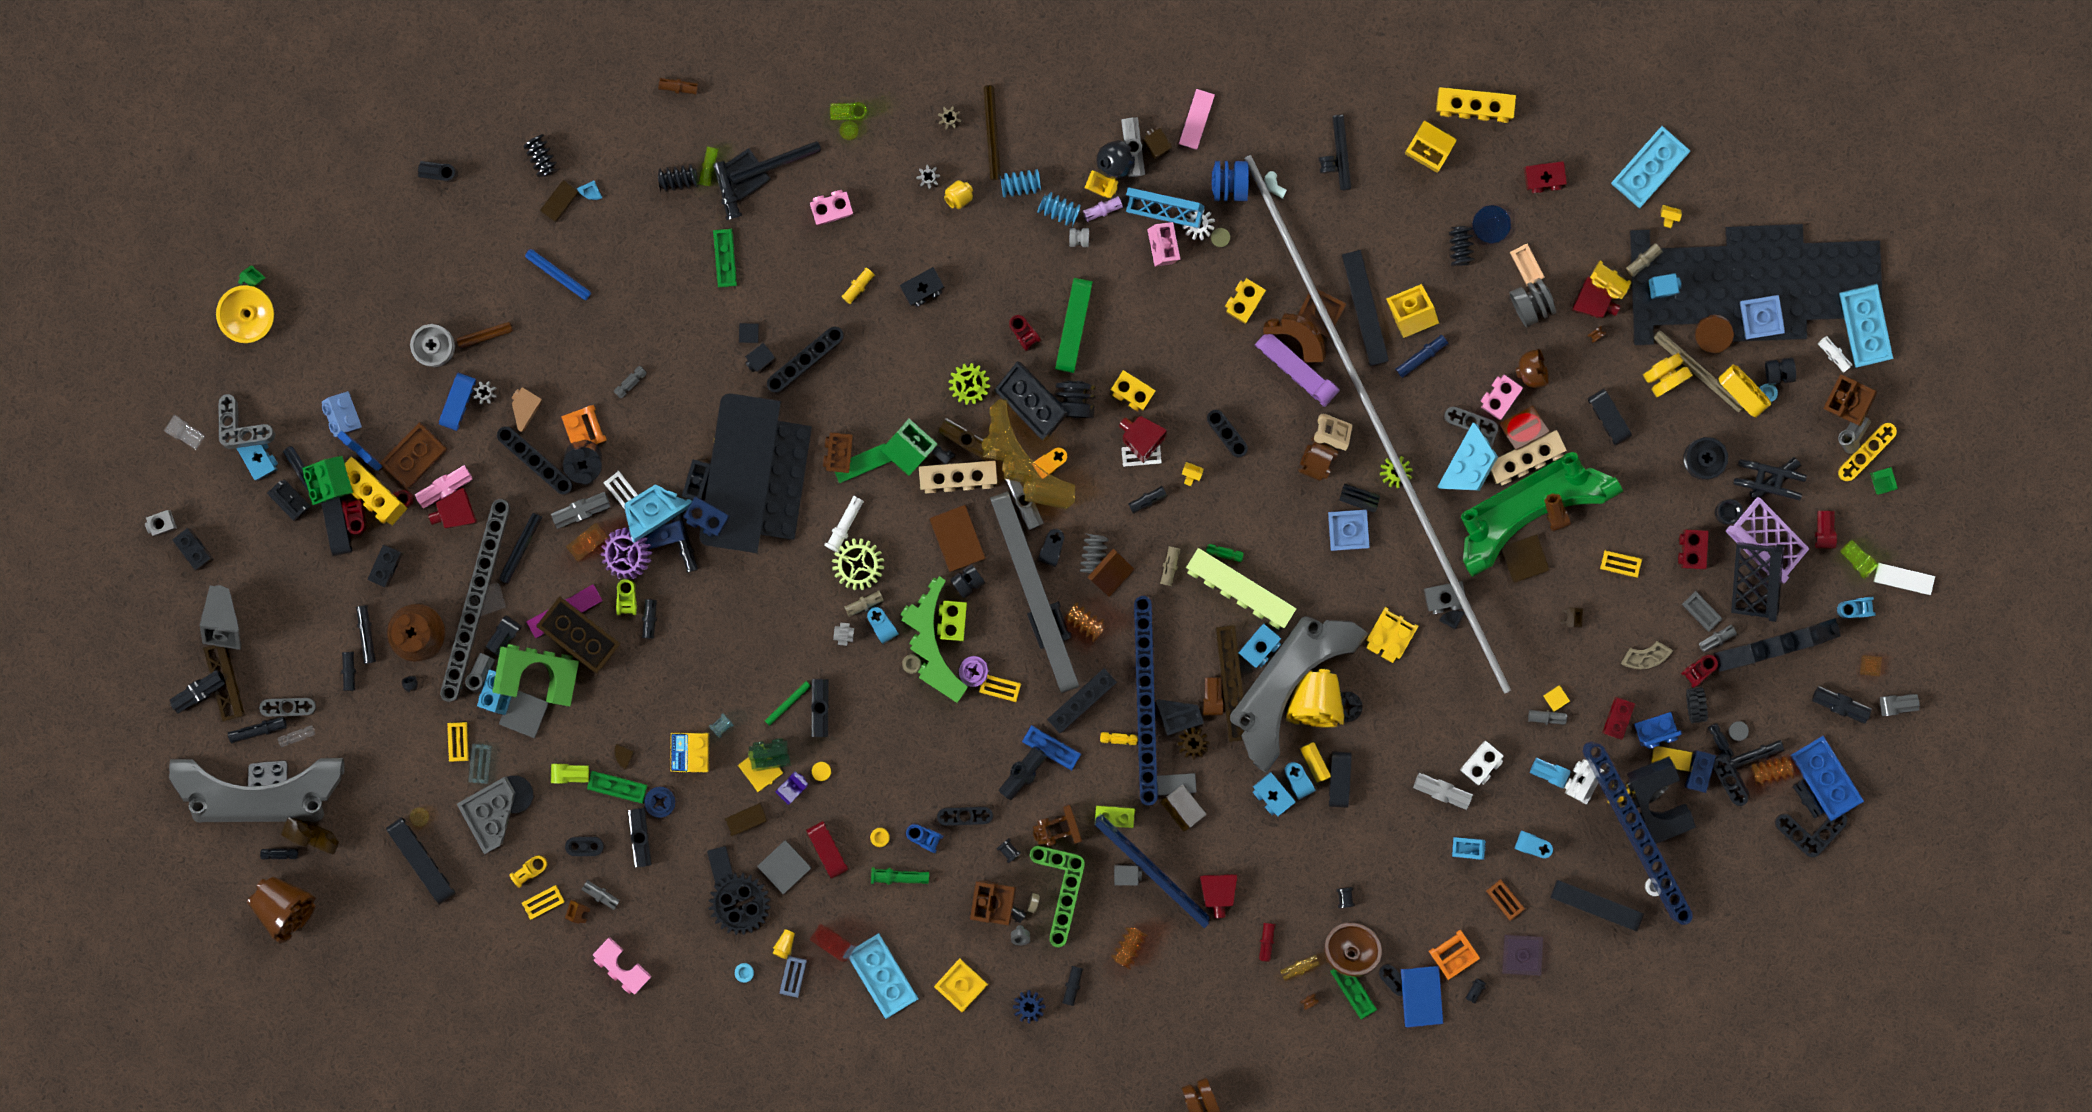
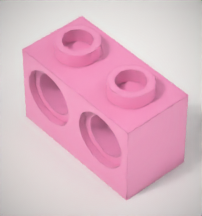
M838 190L832 192V196L824 198V195L813 198L810 206L817 226L854 215L847 192ZM837 200H844L846 206L843 209H837L835 207ZM825 205L827 207L826 214L819 215L817 213L818 206Z
M1505 375L1495 379L1491 385L1494 389L1490 394L1486 392L1481 400L1483 403L1481 408L1499 420L1503 418L1523 389V387ZM1503 383L1510 385L1511 391L1509 394H1504L1501 391ZM1492 399H1497L1500 403V407L1497 410L1490 407Z

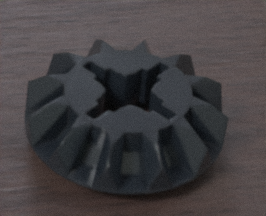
M1353 692L1340 693L1343 706L1345 705L1346 698L1349 704L1356 705V707L1350 709L1349 715L1343 709L1344 722H1352L1362 713L1363 704L1361 699Z

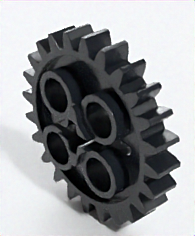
M744 872L741 874V877L734 873L733 879L727 875L726 882L723 879L719 880L721 886L714 885L717 892H710L714 896V898L708 900L710 903H713L709 907V910H714L711 917L717 916L718 919L715 921V924L721 922V930L725 926L728 927L727 933L734 929L735 935L738 934L739 930L745 935L746 929L752 933L753 926L757 929L760 928L758 922L765 923L762 916H769V913L765 911V909L771 908L770 905L766 904L771 898L765 897L769 891L762 890L765 884H757L759 878L752 881V874L745 878ZM741 887H748L750 894L748 896L741 895ZM729 894L732 897V902L724 903L722 896ZM752 896H755L754 900L744 903L742 908H740V906H737L729 911H724V908L735 905L737 903V899H739V901L742 902ZM754 904L758 910L752 914L748 911L747 906ZM737 912L740 915V919L738 921L731 920L730 913Z

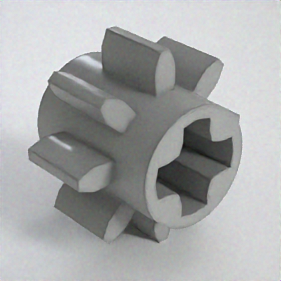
M926 165L924 171L919 169L922 174L916 178L918 180L922 179L921 187L926 184L931 189V184L938 185L935 180L940 175H935L936 167L931 170ZM932 173L933 180L928 179L925 181L924 174Z
M489 381L486 385L479 382L480 387L473 388L477 391V395L474 398H480V404H483L484 400L491 404L490 399L492 397L497 398L493 394V391L497 388H490ZM487 388V391L490 392L489 396L485 395V397L482 398L483 394H481L480 392L481 390H485Z
M840 622V626H835L833 640L838 641V645L847 646L848 642H853L854 628H849L850 623Z

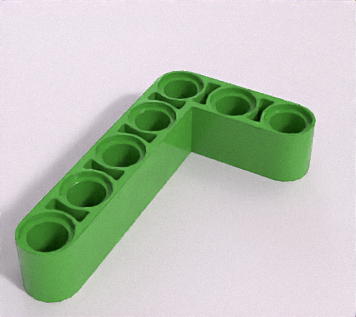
M1035 846L1030 851V858L1033 862L1065 870L1050 933L1051 944L1055 947H1062L1067 941L1083 874L1084 859L1078 854L1044 846ZM1036 849H1041L1044 852V857L1040 860L1033 857V852ZM1056 853L1061 854L1063 857L1060 864L1052 862V856ZM1073 858H1078L1082 862L1081 866L1077 869L1072 868L1070 865ZM1075 877L1077 880L1076 886H1067V878ZM1066 895L1071 896L1073 899L1072 904L1069 906H1065L1061 902L1062 898ZM1061 914H1065L1068 917V922L1064 925L1059 924L1057 921V917ZM1061 933L1064 940L1061 943H1055L1053 941L1054 934Z

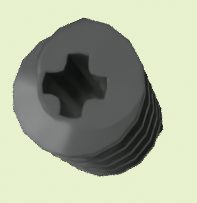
M1086 534L1090 538L1084 539V542L1088 543L1089 546H1084L1083 549L1088 553L1082 554V557L1087 559V561L1081 562V565L1086 568L1080 569V572L1091 573L1101 563L1102 560L1100 558L1107 555L1102 550L1108 548L1103 542H1107L1109 539L1104 536Z

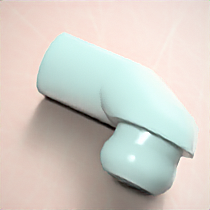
M1268 172L1264 179L1268 191L1283 198L1287 190L1278 186L1277 174L1275 172Z

